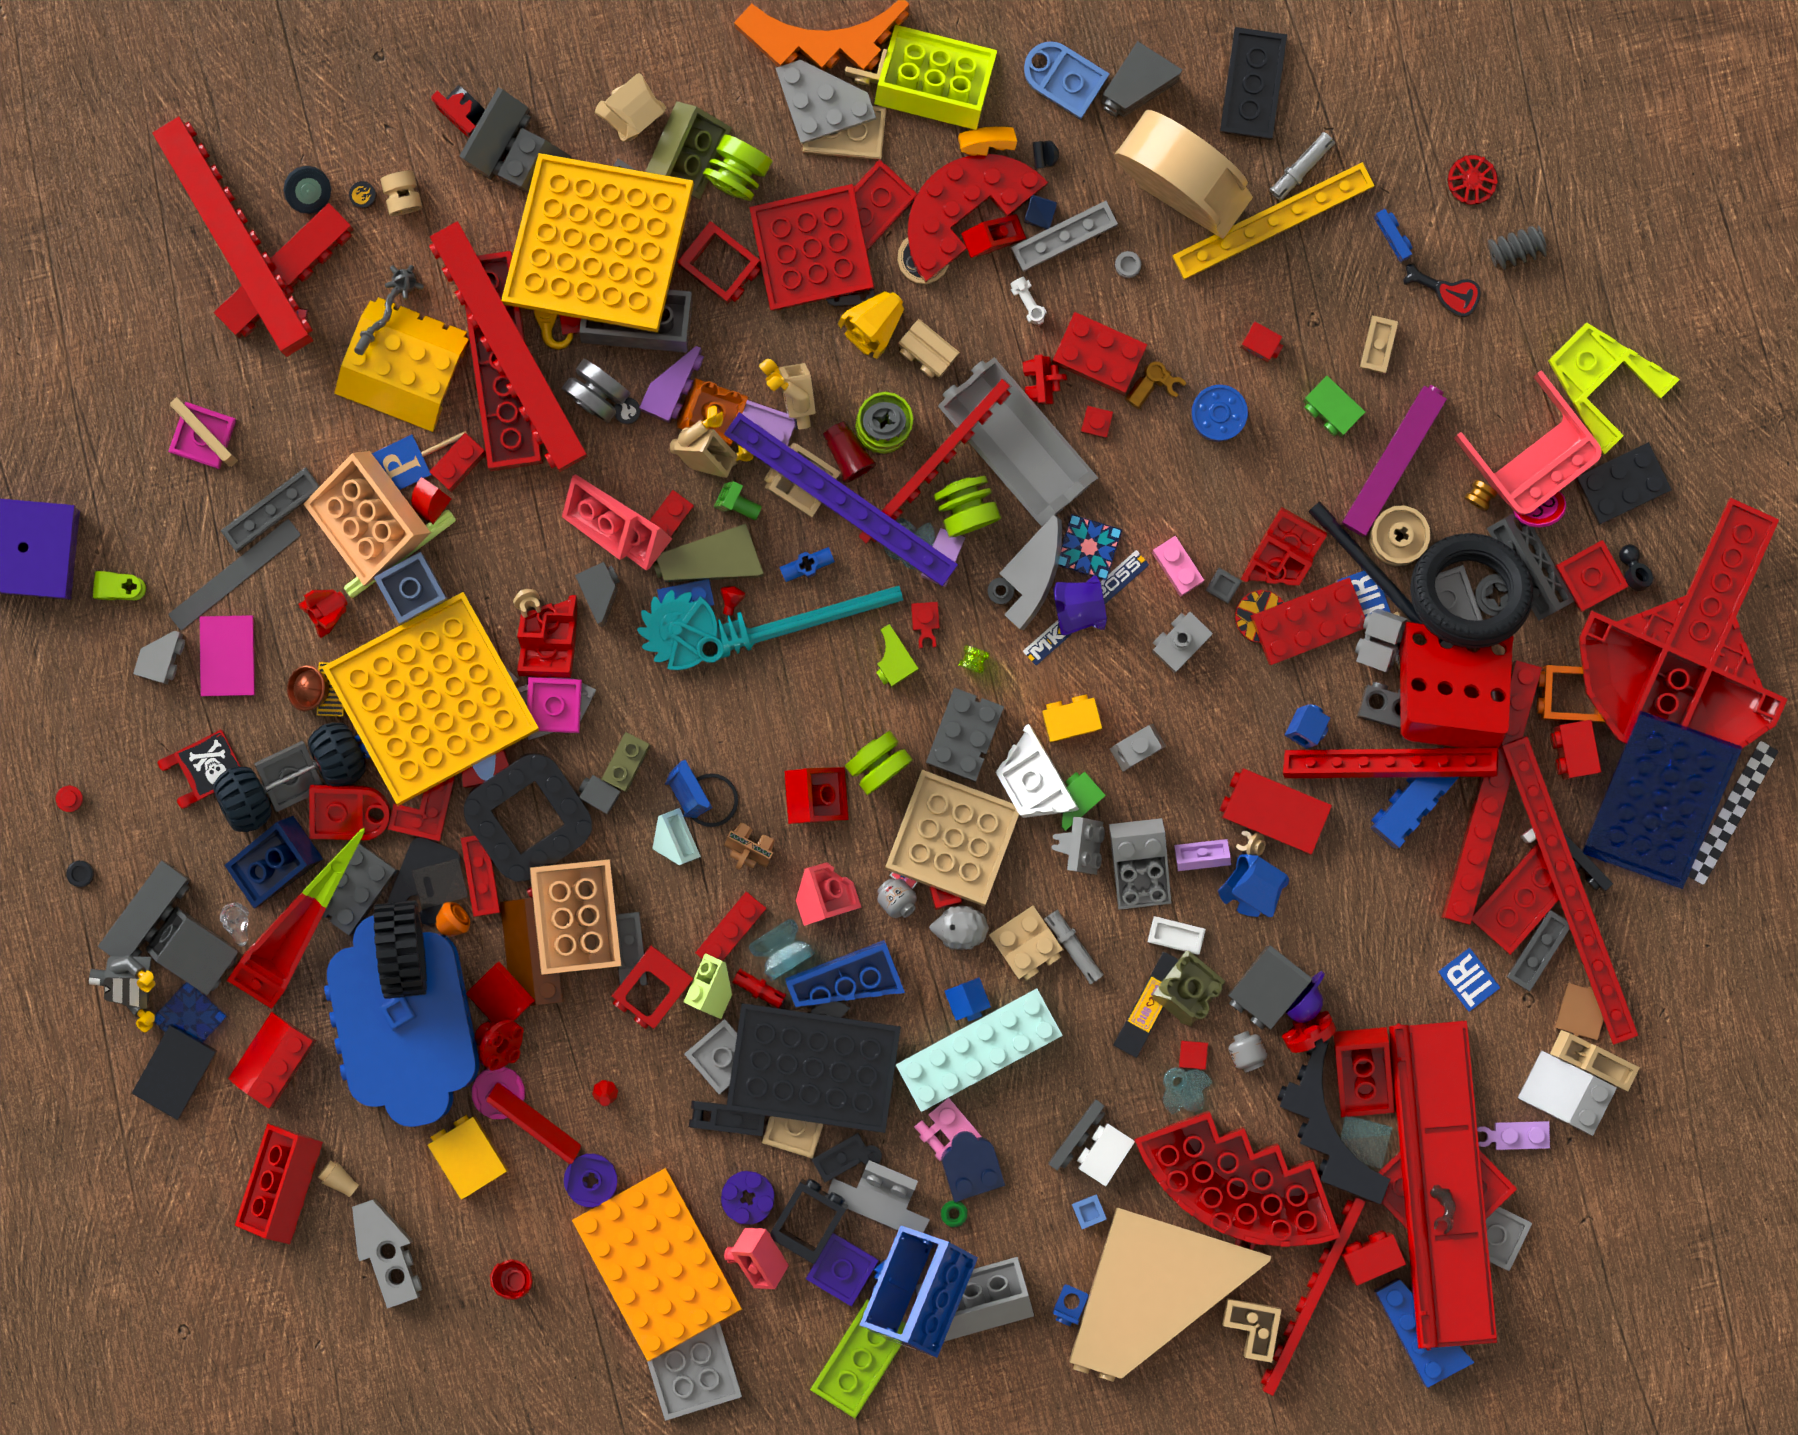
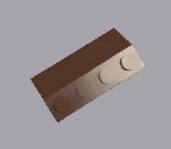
M533 898L500 902L507 970L535 1000L530 1006L565 1002L562 973L541 975Z

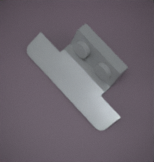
M868 1161L857 1188L834 1178L831 1181L828 1194L834 1192L845 1199L844 1203L848 1205L847 1209L891 1228L899 1230L901 1225L923 1233L930 1219L906 1209L918 1181L875 1162Z

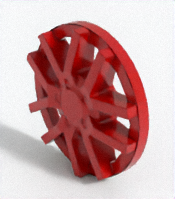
M1466 155L1458 159L1448 173V187L1451 194L1458 201L1468 205H1477L1487 201L1495 192L1498 183L1497 173L1493 164L1485 159V157L1477 155ZM1470 160L1479 161L1475 168H1473ZM1465 161L1469 170L1464 171L1460 163ZM1482 162L1488 166L1483 173L1478 170ZM1457 168L1461 175L1452 177L1454 170ZM1490 170L1493 180L1484 177ZM1462 180V185L1453 187L1452 181ZM1483 182L1493 184L1491 190L1483 187ZM1465 188V195L1463 198L1459 194H1457L1456 191ZM1479 190L1487 193V195L1479 199ZM1469 191H1475V200H1468Z

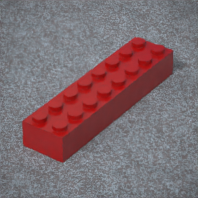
M506 251L478 255L477 257L502 300L513 256L512 252ZM465 304L488 469L490 471L543 464L541 445H538L531 432L536 428L531 420L526 422L519 410L523 406L518 397L512 398L506 387V384L510 383L506 374L500 376L493 363L497 358L492 350L486 351L480 340L484 334L480 327L474 329L467 316L471 311L468 305ZM505 305L526 343L521 308Z

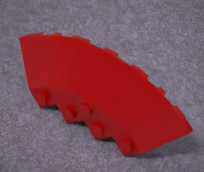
M1210 1111L1186 1118L1134 1139L1145 1164L1163 1190L1183 1210L1216 1231L1254 1244L1281 1247L1320 1244L1341 1238L1314 1162L1308 1160L1287 1168L1280 1146L1277 1143L1252 1151L1243 1127L1218 1135Z

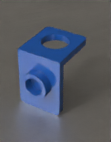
M1065 1284L1052 1311L1054 1315H1057L1056 1321L1067 1326H1071L1072 1323L1078 1325L1079 1317L1089 1295ZM1070 1293L1076 1294L1080 1300L1078 1307L1075 1309H1068L1064 1305V1298Z

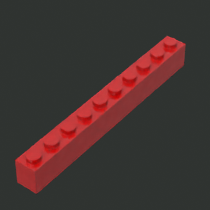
M178 116L152 132L279 350L288 357L314 341L310 335V332L313 331L311 325L305 317L301 319L297 313V310L300 309L298 303L292 295L288 297L284 291V288L287 287L285 281L279 273L276 275L271 269L274 265L272 259L266 251L264 253L260 251L258 247L261 244L259 237L254 230L249 231L245 223L248 222L246 215L241 208L236 210L232 202L236 200L228 186L223 188L219 180L223 178L215 164L210 166L206 158L210 157L207 149L202 143L197 144L194 139L197 133L189 121L185 123Z
M457 221L431 235L430 238L433 243L429 247L436 260L440 257L446 265L442 268V271L449 283L454 280L459 290L454 293L462 306L468 305L471 313L467 316L474 329L480 327L484 336L480 340L487 352L491 350L494 352L497 360L493 361L497 371L500 376L506 374L510 383L506 384L508 391L513 399L519 398L523 405L519 408L526 422L531 420L536 428L531 432L538 445L544 443L548 453L544 456L552 469L557 467L561 472L587 458L588 456L459 222Z
M1517 660L1512 663L1509 729L1501 746L1498 748V775L1495 777H1480L1441 918L1471 925L1512 778V772L1502 745L1523 737L1542 667Z

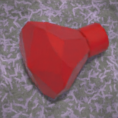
M735 586L722 587L720 592L724 602L723 614L733 616L735 607L744 599L746 593Z
M602 1080L594 1085L592 1095L602 1106H608L616 1100L618 1089L613 1082Z

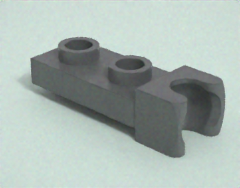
M640 912L616 914L621 966H618L620 984L644 955ZM647 971L639 978L641 985H648Z

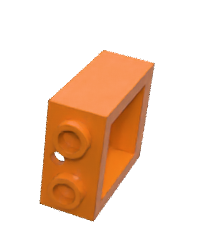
M1553 665L1543 667L1538 681V687H1542V698L1537 699V714H1541V720L1573 722L1592 720V723H1605L1596 708L1594 714L1551 712L1553 673L1583 675L1582 667Z

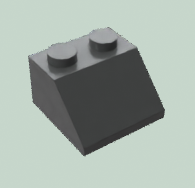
M521 128L498 173V177L501 181L528 194L538 153L569 159L571 156L547 140Z
M602 562L575 575L593 616L600 627L606 625L618 593L616 584L620 582L613 566L607 567L605 562Z

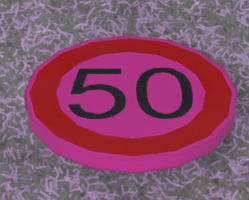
M1559 491L1533 512L1521 515L1514 511V514L1520 522L1528 526L1539 528L1550 526L1558 522L1565 514V497Z

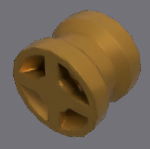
M1475 480L1472 484V491L1467 493L1464 499L1473 506L1487 511L1490 507V500L1495 498L1498 492L1487 484Z

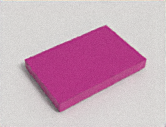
M253 615L200 617V679L202 697L255 696Z

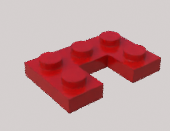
M456 775L423 792L420 809L393 804L388 830L441 842Z

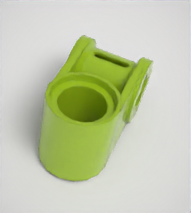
M95 571L94 599L135 601L145 595L146 584L142 579L134 575ZM132 583L137 585V589L131 592L127 590V586H131Z

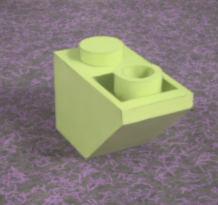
M705 953L683 1002L721 1019L732 996L727 966L725 962Z

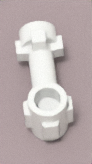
M1021 277L1010 284L1012 287L1011 291L1014 296L1019 294L1029 312L1026 316L1028 322L1038 326L1043 324L1044 316L1047 312L1044 307L1036 304L1028 289L1032 285L1029 280L1026 281L1025 277Z

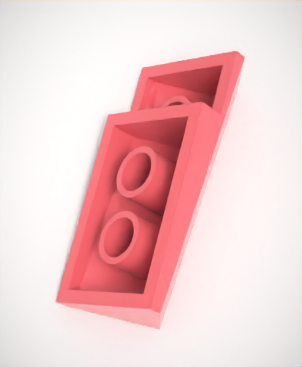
M578 475L572 476L562 518L619 560L627 556L643 569H650L672 538L660 527Z

